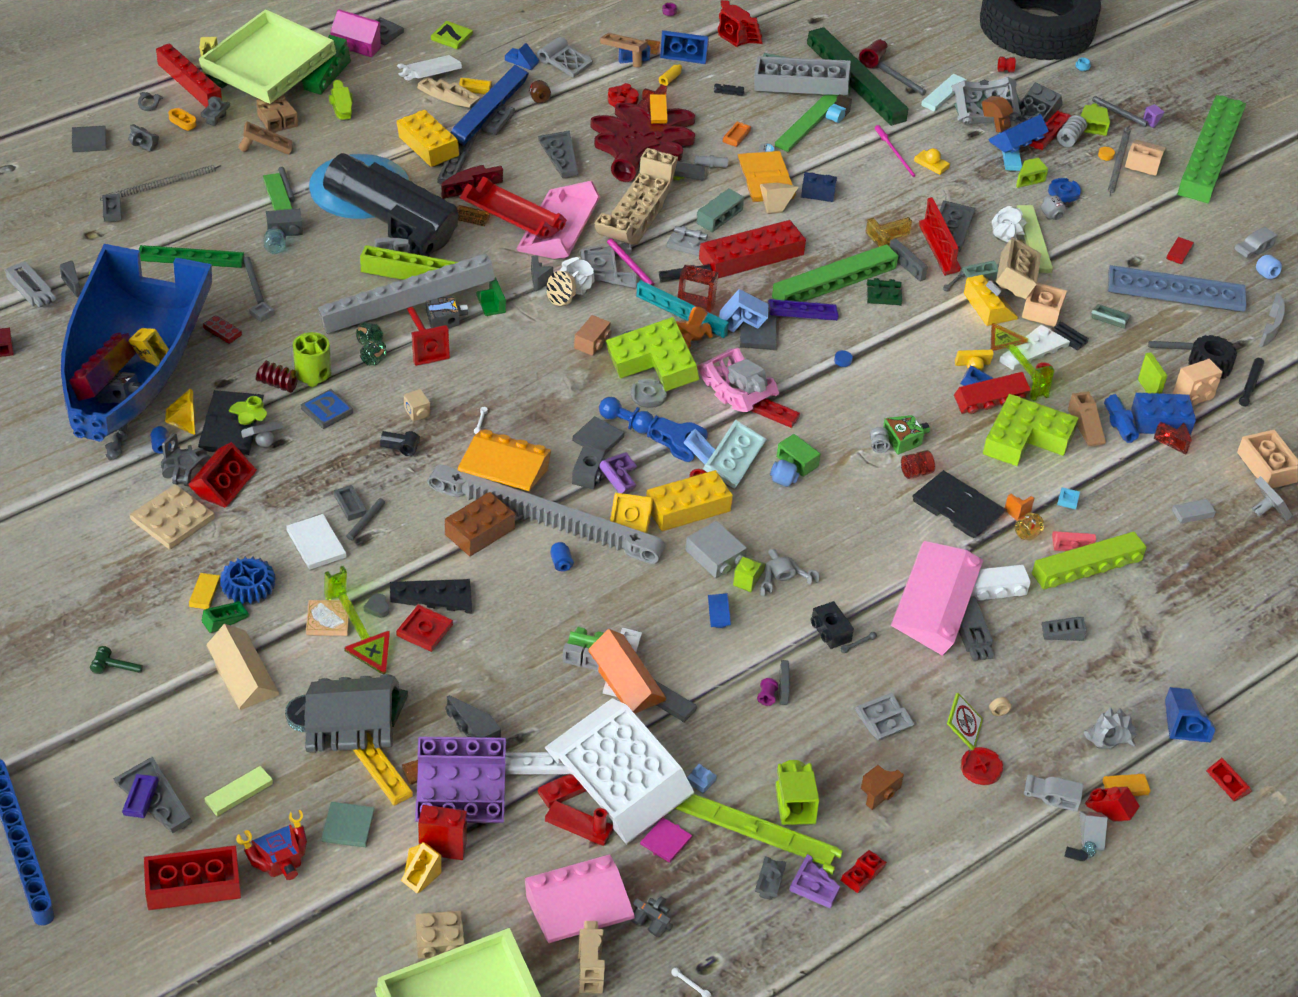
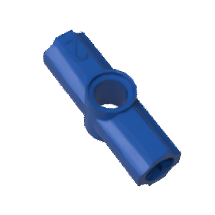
M1116 394L1110 395L1105 399L1104 405L1110 414L1111 426L1117 427L1126 443H1132L1139 437V433L1133 423L1132 411L1126 410L1120 397H1117Z

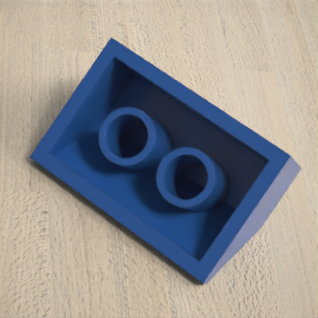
M662 30L660 58L706 64L709 38L708 36Z
M1040 114L988 140L1004 153L1009 150L1013 153L1020 149V145L1025 147L1031 144L1032 139L1037 141L1044 138L1043 134L1049 131Z

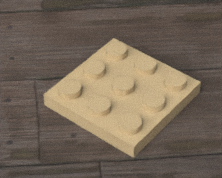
M175 484L132 512L130 519L168 549H171L214 520L215 514Z

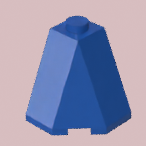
M1170 687L1165 699L1169 739L1211 743L1216 730L1215 725L1190 689Z

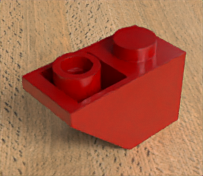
M1128 786L1105 789L1097 788L1090 793L1089 798L1085 802L1087 807L1097 813L1104 814L1113 822L1131 820L1140 807Z

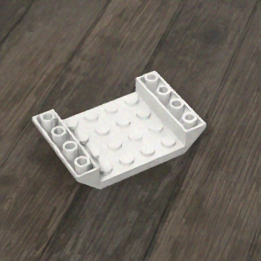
M613 698L545 747L552 758L558 764L563 762L598 805L607 811V815L613 821V829L626 845L694 794L681 766L626 704Z

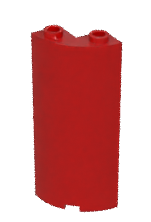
M484 176L476 189L472 185L467 184L459 197L461 200L542 239L549 238L559 230H562L567 221L562 214H555L493 184Z

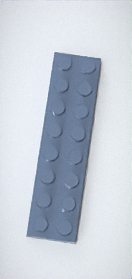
M1113 265L1109 266L1108 292L1245 312L1246 291L1243 284Z

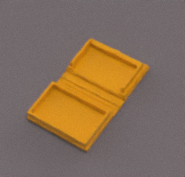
M780 151L737 155L746 177L752 202L763 201L760 184L777 182L792 185Z

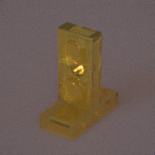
M906 217L880 225L874 218H870L867 220L866 233L878 247L886 244L889 246L891 239L910 234L912 220Z

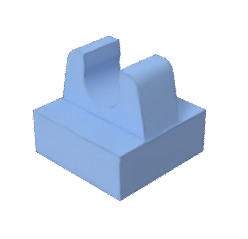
M698 764L687 779L692 787L704 794L716 781L717 775L704 768L701 764Z

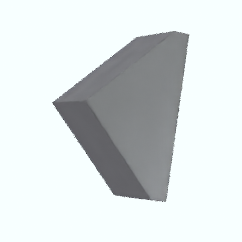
M1080 811L1082 849L1104 851L1108 817L1102 813Z

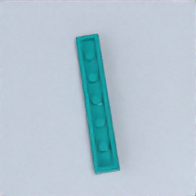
M642 280L637 283L636 297L686 321L689 320L690 313L695 307L694 305ZM708 312L701 324H710L713 334L725 338L728 335L729 322Z

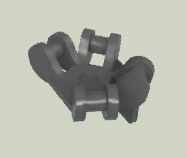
M173 433L162 443L164 459L161 461L162 475L164 478L172 477L173 484L183 483L184 486H189L192 470L197 465L204 466L211 456L207 455L203 448L192 450V445H188V449H180V446L178 447L177 434ZM173 441L171 450H168L169 443ZM180 469L186 470L184 476L180 475Z

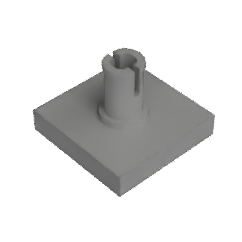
M1261 476L1257 478L1255 482L1265 499L1252 507L1253 511L1261 517L1266 511L1274 507L1286 521L1293 517L1282 498Z

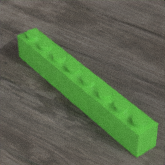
M887 244L774 283L772 298L800 302L813 299L896 269L898 255Z

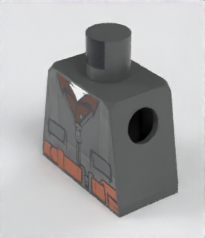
M118 372L97 394L98 403H121L142 386L143 383L138 382L137 375L134 373Z

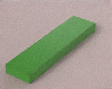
M280 173L263 175L273 209H292Z

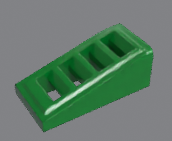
M238 601L204 609L201 621L209 633L219 631L224 624L232 625L248 618L249 613L242 603Z

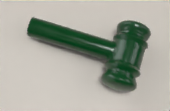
M106 646L98 647L90 665V670L95 674H102L106 666L141 673L143 665L110 658L112 651Z

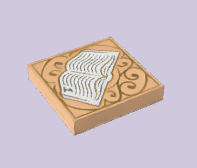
M309 600L306 635L348 636L350 600Z

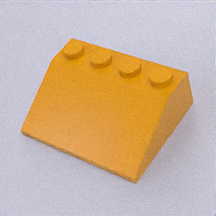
M484 429L480 430L473 437L458 466V471L530 491L548 471L551 450L543 445H533L525 440L512 439L508 435H498Z

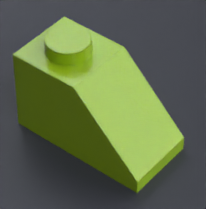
M1039 158L1025 160L1019 172L1016 187L1020 188L1045 182L1048 168Z
M742 557L735 569L733 586L752 592L764 572L766 564L749 557Z

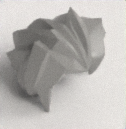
M1110 707L1106 713L1100 714L1092 728L1084 730L1086 738L1092 741L1099 749H1112L1118 744L1126 743L1134 747L1136 746L1134 738L1137 735L1136 727L1132 724L1131 715H1125L1121 708L1114 714Z

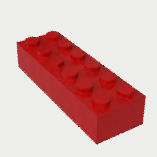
M786 220L700 243L699 260L703 265L710 264L711 276L715 280L803 256L806 238L791 220Z

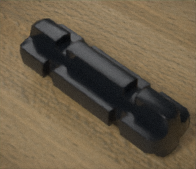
M716 83L714 85V92L743 96L744 87L738 86L737 88L736 86L725 84L721 86V84Z

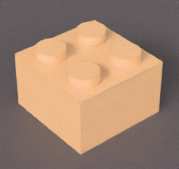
M1037 283L1027 297L1022 318L1054 327L1062 311L1067 291Z
M1210 359L1180 369L1173 394L1189 395L1192 406L1207 400L1209 401L1215 396L1222 371Z

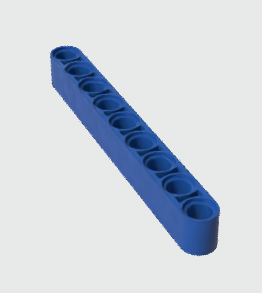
M514 65L453 127L451 134L457 141L465 145L481 129L483 123L501 104H505L525 83L529 72Z
M0 759V819L33 920L38 925H48L54 919L52 902L6 764Z

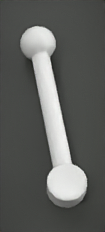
M481 407L480 409L481 416L477 427L474 429L475 434L481 430L484 415L488 413L486 407Z
M679 968L672 969L671 973L673 976L681 978L701 993L702 997H711V993L708 990H703L684 976Z

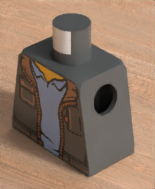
M452 296L440 297L425 302L431 328L447 325L448 328L456 327L459 325V316L468 315L467 304L457 306L455 298Z

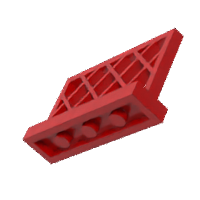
M930 197L927 200L925 219L919 220V226L944 276L959 272L961 269L957 261L959 248L933 197Z

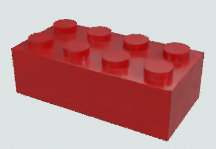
M236 845L144 857L145 895L148 911L241 899Z

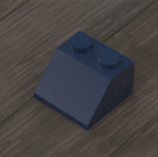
M804 172L801 198L833 202L837 177Z

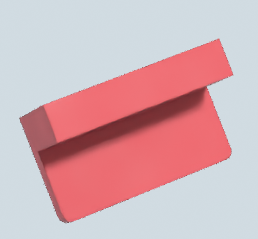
M1053 531L1054 551H1069L1096 542V535Z

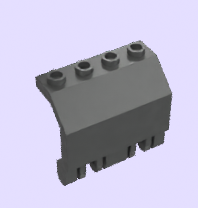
M383 674L376 678L371 676H360V679L341 677L339 680L321 678L318 681L311 682L306 693L305 703L306 752L325 751V736H331L332 751H338V748L339 750L366 749L368 744L367 733H374L373 745L375 748H380V746L382 748L392 747V690L399 691V682L396 677L390 674Z

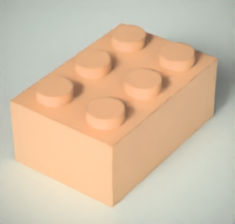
M1275 430L1242 437L1237 453L1256 478L1261 476L1271 488L1298 482V459Z

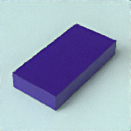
M136 774L122 810L124 816L145 818L159 782L157 776Z

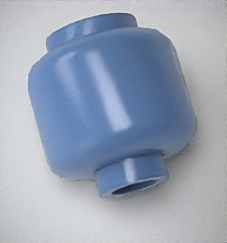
M781 459L778 462H774L770 476H772L773 482L788 487L791 483H796L799 473L796 472L797 466Z

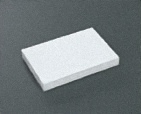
M323 514L286 526L288 534L309 570L346 558L345 550Z

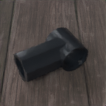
M383 431L380 447L396 449L405 456H413L420 442V436L413 431H408L404 435Z

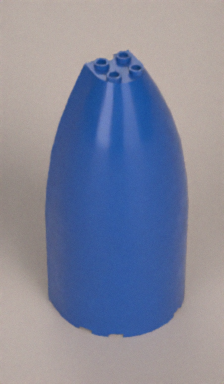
M109 244L103 245L73 309L61 352V378L65 406L70 426L74 430L73 434L76 437H84L101 442L106 436L119 430L139 416L156 399L181 360L212 285L211 264L175 258L173 262L174 283L143 277L140 250ZM141 328L157 330L169 349L158 367L142 360L136 353L119 371L136 374L138 382L143 383L142 386L121 403L100 404L98 403L97 395L78 401L69 380L74 376V372L82 368V364L89 361V357L97 353L96 350L104 346V342L111 339V335L120 332L121 334L129 333L130 337H132Z

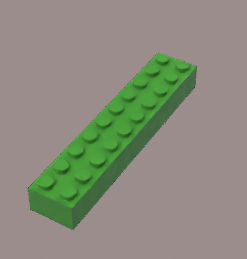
M1222 95L1215 96L1181 179L1177 195L1209 204L1241 122L1246 103Z

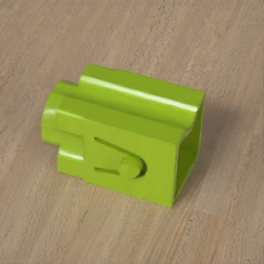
M788 760L778 764L777 774L779 780L776 781L775 789L781 825L816 824L819 796L812 764L808 763L805 765L799 760ZM801 802H803V811H802V813H800V812H801Z

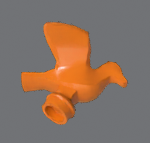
M695 306L690 313L688 321H676L688 349L691 347V341L700 340L704 334L709 338L713 337L710 324H701L708 314L704 308Z

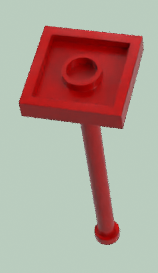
M413 306L406 308L418 331L411 332L413 362L415 366L450 359L449 329L447 325L426 329Z

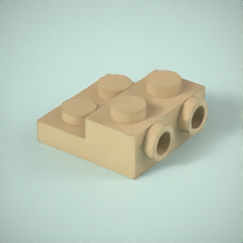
M461 911L415 914L418 958L429 959L464 945Z

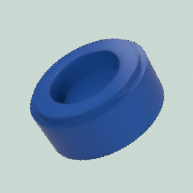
M841 350L836 352L834 362L840 367H847L851 365L853 356L850 352Z

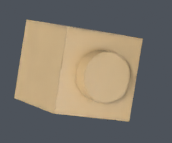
M421 389L404 394V409L413 422L430 416V402Z

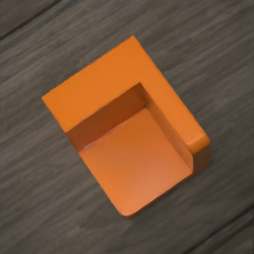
M1011 493L1007 497L1005 509H1007L1009 515L1018 521L1031 513L1035 498L1030 496L1022 500Z

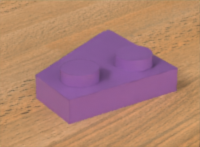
M807 854L790 885L789 891L831 909L839 893L840 886L828 877L823 868L819 869L812 862L813 858Z

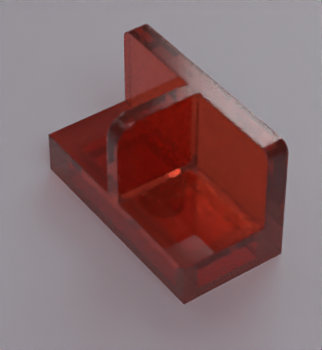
M661 84L656 91L645 88L642 92V100L637 105L645 108L651 114L650 95H666L667 86Z

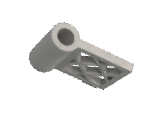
M557 37L537 52L538 59L542 63L547 64L549 62L572 78L592 65V58L570 47L567 40L563 37ZM569 52L573 56H566V53ZM567 60L575 61V63H567ZM568 67H569V68H576V70L572 71V70L568 69Z

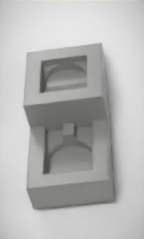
M375 239V247L405 253L410 252V245L407 239Z

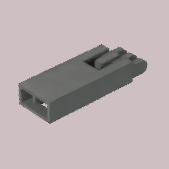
M972 596L962 619L959 633L965 649L970 653L973 661L978 660V655L980 660H985L986 655L988 659H993L994 655L991 649L993 640L976 597ZM969 629L975 631L973 636L976 637V639H973Z

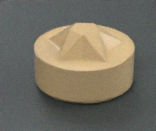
M1000 697L993 700L989 708L994 716H1003L1010 711L1011 704L1008 698Z

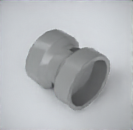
M876 427L871 430V447L874 452L883 453L890 448L889 434L886 428Z

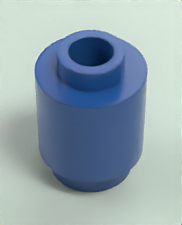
M163 426L155 427L150 434L152 449L159 454H163L162 443L170 436L169 431ZM171 442L168 445V450L171 449Z
M557 542L552 545L550 555L555 569L558 571H568L574 564L569 547L563 542Z

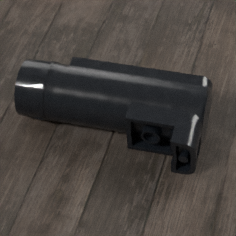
M341 153L331 161L323 179L325 190L387 223L388 237L407 239L410 245L409 253L429 257L435 250L443 248L448 243L454 230L458 227V210L454 204L447 202L376 162L368 166L348 154Z

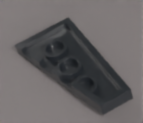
M470 579L390 582V602L413 606L424 604L427 608L435 609V606L445 607L447 611L455 612L458 609L465 610L467 614H472Z

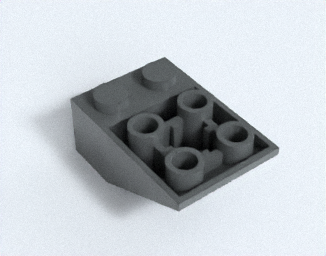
M1035 82L1021 100V104H1019L1021 116L1016 117L1013 121L1020 124L1041 114L1046 123L1062 107V95Z

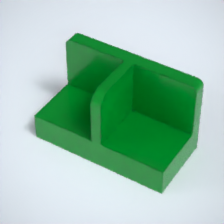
M495 277V280L489 282L488 290L476 292L477 299L485 316L506 313V299Z

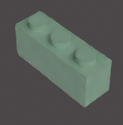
M728 188L698 210L697 224L710 232H714L743 210L744 196Z

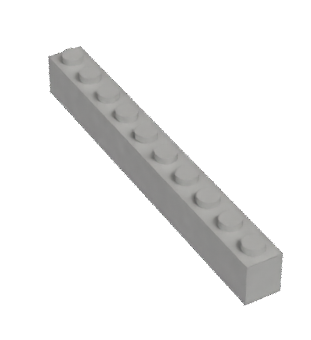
M487 254L477 255L474 258L461 260L458 263L427 271L417 276H411L408 279L377 287L367 292H361L358 295L342 298L336 302L326 303L318 307L322 325L328 334L424 303L427 300L437 299L493 281L495 277L492 262Z

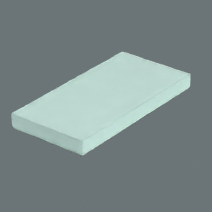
M735 420L705 464L703 470L706 472L716 470L723 482L735 489L767 439Z

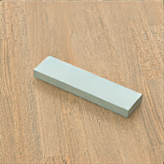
M952 74L922 101L921 106L936 111L955 94V92H952L951 86L967 79Z

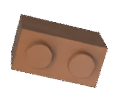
M591 315L575 334L574 348L593 356L597 350L602 348L603 343L610 338L612 330H610L611 322Z

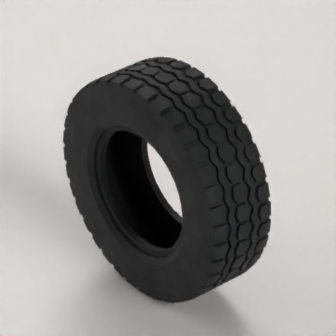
M983 0L980 11V26L984 34L994 44L1013 54L1016 53L1019 56L1040 60L1069 58L1085 51L1092 43L1101 11V0ZM1021 8H1042L1052 11L1059 16L1035 15Z

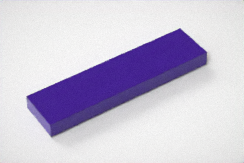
M768 300L769 315L836 321L839 317L836 304Z

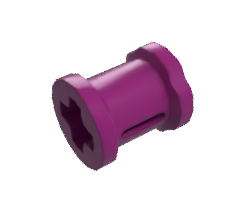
M772 678L762 679L760 683L761 692L758 694L757 700L762 705L771 706L776 701L775 692L778 690L779 684Z

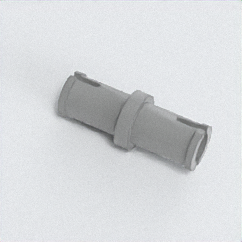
M695 155L694 165L709 166V168H727L728 157Z

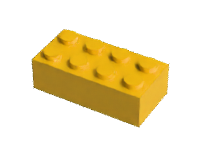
M426 110L418 111L415 114L397 120L399 138L430 167L459 156L457 139Z
M716 470L647 489L646 497L654 499L651 516L661 532L730 512L733 497Z

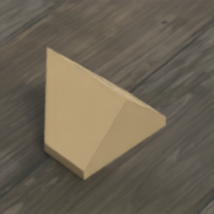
M777 182L760 184L766 213H783L799 186Z

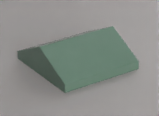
M1097 304L1092 310L1093 319L1125 329L1131 314Z

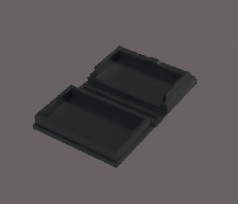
M214 390L198 447L208 452H216L219 448L232 442L243 455H249L254 436L243 438L241 431L256 426L257 420L255 419L251 424L242 425L238 421L239 415L229 412V409L237 402H246L251 396H257L263 402L264 395Z
M944 470L912 496L913 502L935 516L942 514L949 518L954 527L972 538L979 536L1007 512V509Z

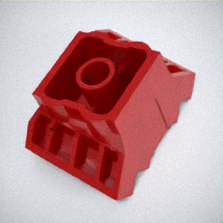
M721 0L722 9L719 13L718 36L736 47L747 43L763 44L757 18L751 17L749 12L737 5H730L728 0Z

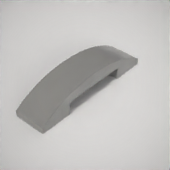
M1276 293L1269 316L1275 317L1274 324H1266L1259 344L1260 347L1269 344L1276 337L1285 313V305L1279 293Z

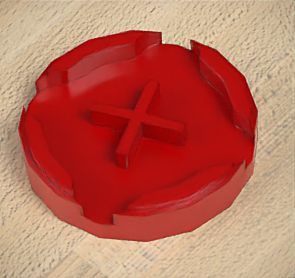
M976 747L974 750L965 752L961 759L960 768L963 775L969 781L979 785H990L1001 777L1003 762L1002 760L1000 761L999 755L988 748Z

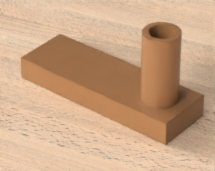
M607 33L600 38V44L632 51L633 67L638 68L642 66V50L647 48V41L613 33Z
M248 121L245 123L244 137L238 146L241 151L247 152L253 140L288 155L292 151V140Z

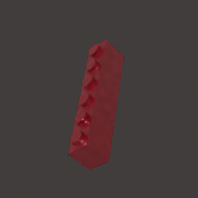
M119 332L111 335V339L104 342V346L96 350L97 353L89 357V361L82 364L80 370L74 372V376L69 382L78 401L95 397L136 354V351L129 342L131 338L129 333L121 334Z

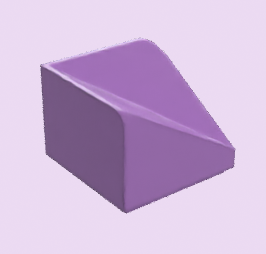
M1155 104L1146 107L1143 119L1148 121V125L1155 128L1164 115V111Z

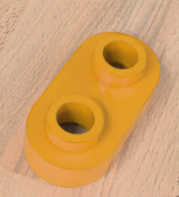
M173 108L168 112L169 120L180 128L189 131L196 127V118L183 109Z

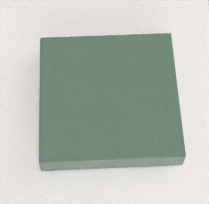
M331 802L321 837L322 842L366 848L375 812L374 807Z

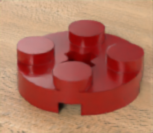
M624 83L621 86L608 89V103L611 106L615 107L617 103L637 105L639 93L630 84Z

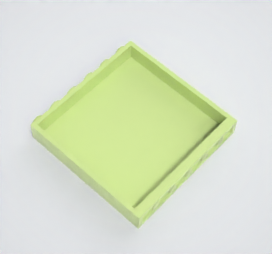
M265 9L200 57L199 61L202 72L271 104L335 55L336 49L334 40Z
M510 928L378 978L377 987H375L377 997H541Z

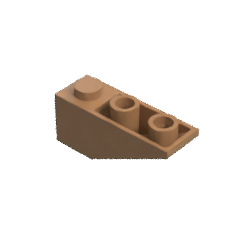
M1090 392L1073 393L1068 411L1072 416L1079 418L1077 427L1088 447L1105 444L1106 441L1097 406Z

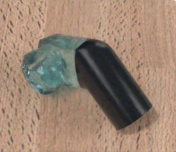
M1087 841L1081 849L1067 846L1064 857L1085 861L1095 855L1096 844Z

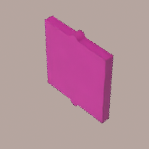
M662 817L643 838L640 845L652 851L653 855H658L670 863L690 841L692 835L681 829L678 824L675 825Z

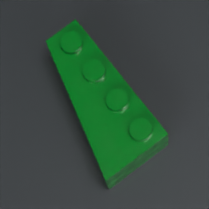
M333 35L328 36V38L334 40L336 54L302 79L304 90L321 95L351 62L347 39Z

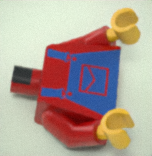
M298 810L300 815L298 820L292 818L291 812L289 814L290 822L294 823L293 828L291 825H288L252 841V834L248 830L244 831L247 841L242 840L240 834L237 835L236 841L238 844L244 845V852L251 866L263 872H268L271 877L283 874L286 880H292L298 875L296 868L301 866V858L305 855L307 845L304 825H301L300 822L303 818L301 810Z

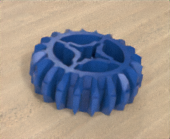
M245 556L242 560L237 558L236 562L230 561L229 566L224 567V571L221 572L220 584L224 595H227L228 599H233L234 602L241 601L242 605L245 602L252 604L253 601L259 603L260 598L266 599L267 595L272 594L276 577L268 561L263 562L261 558L256 560L254 556L251 559H247Z

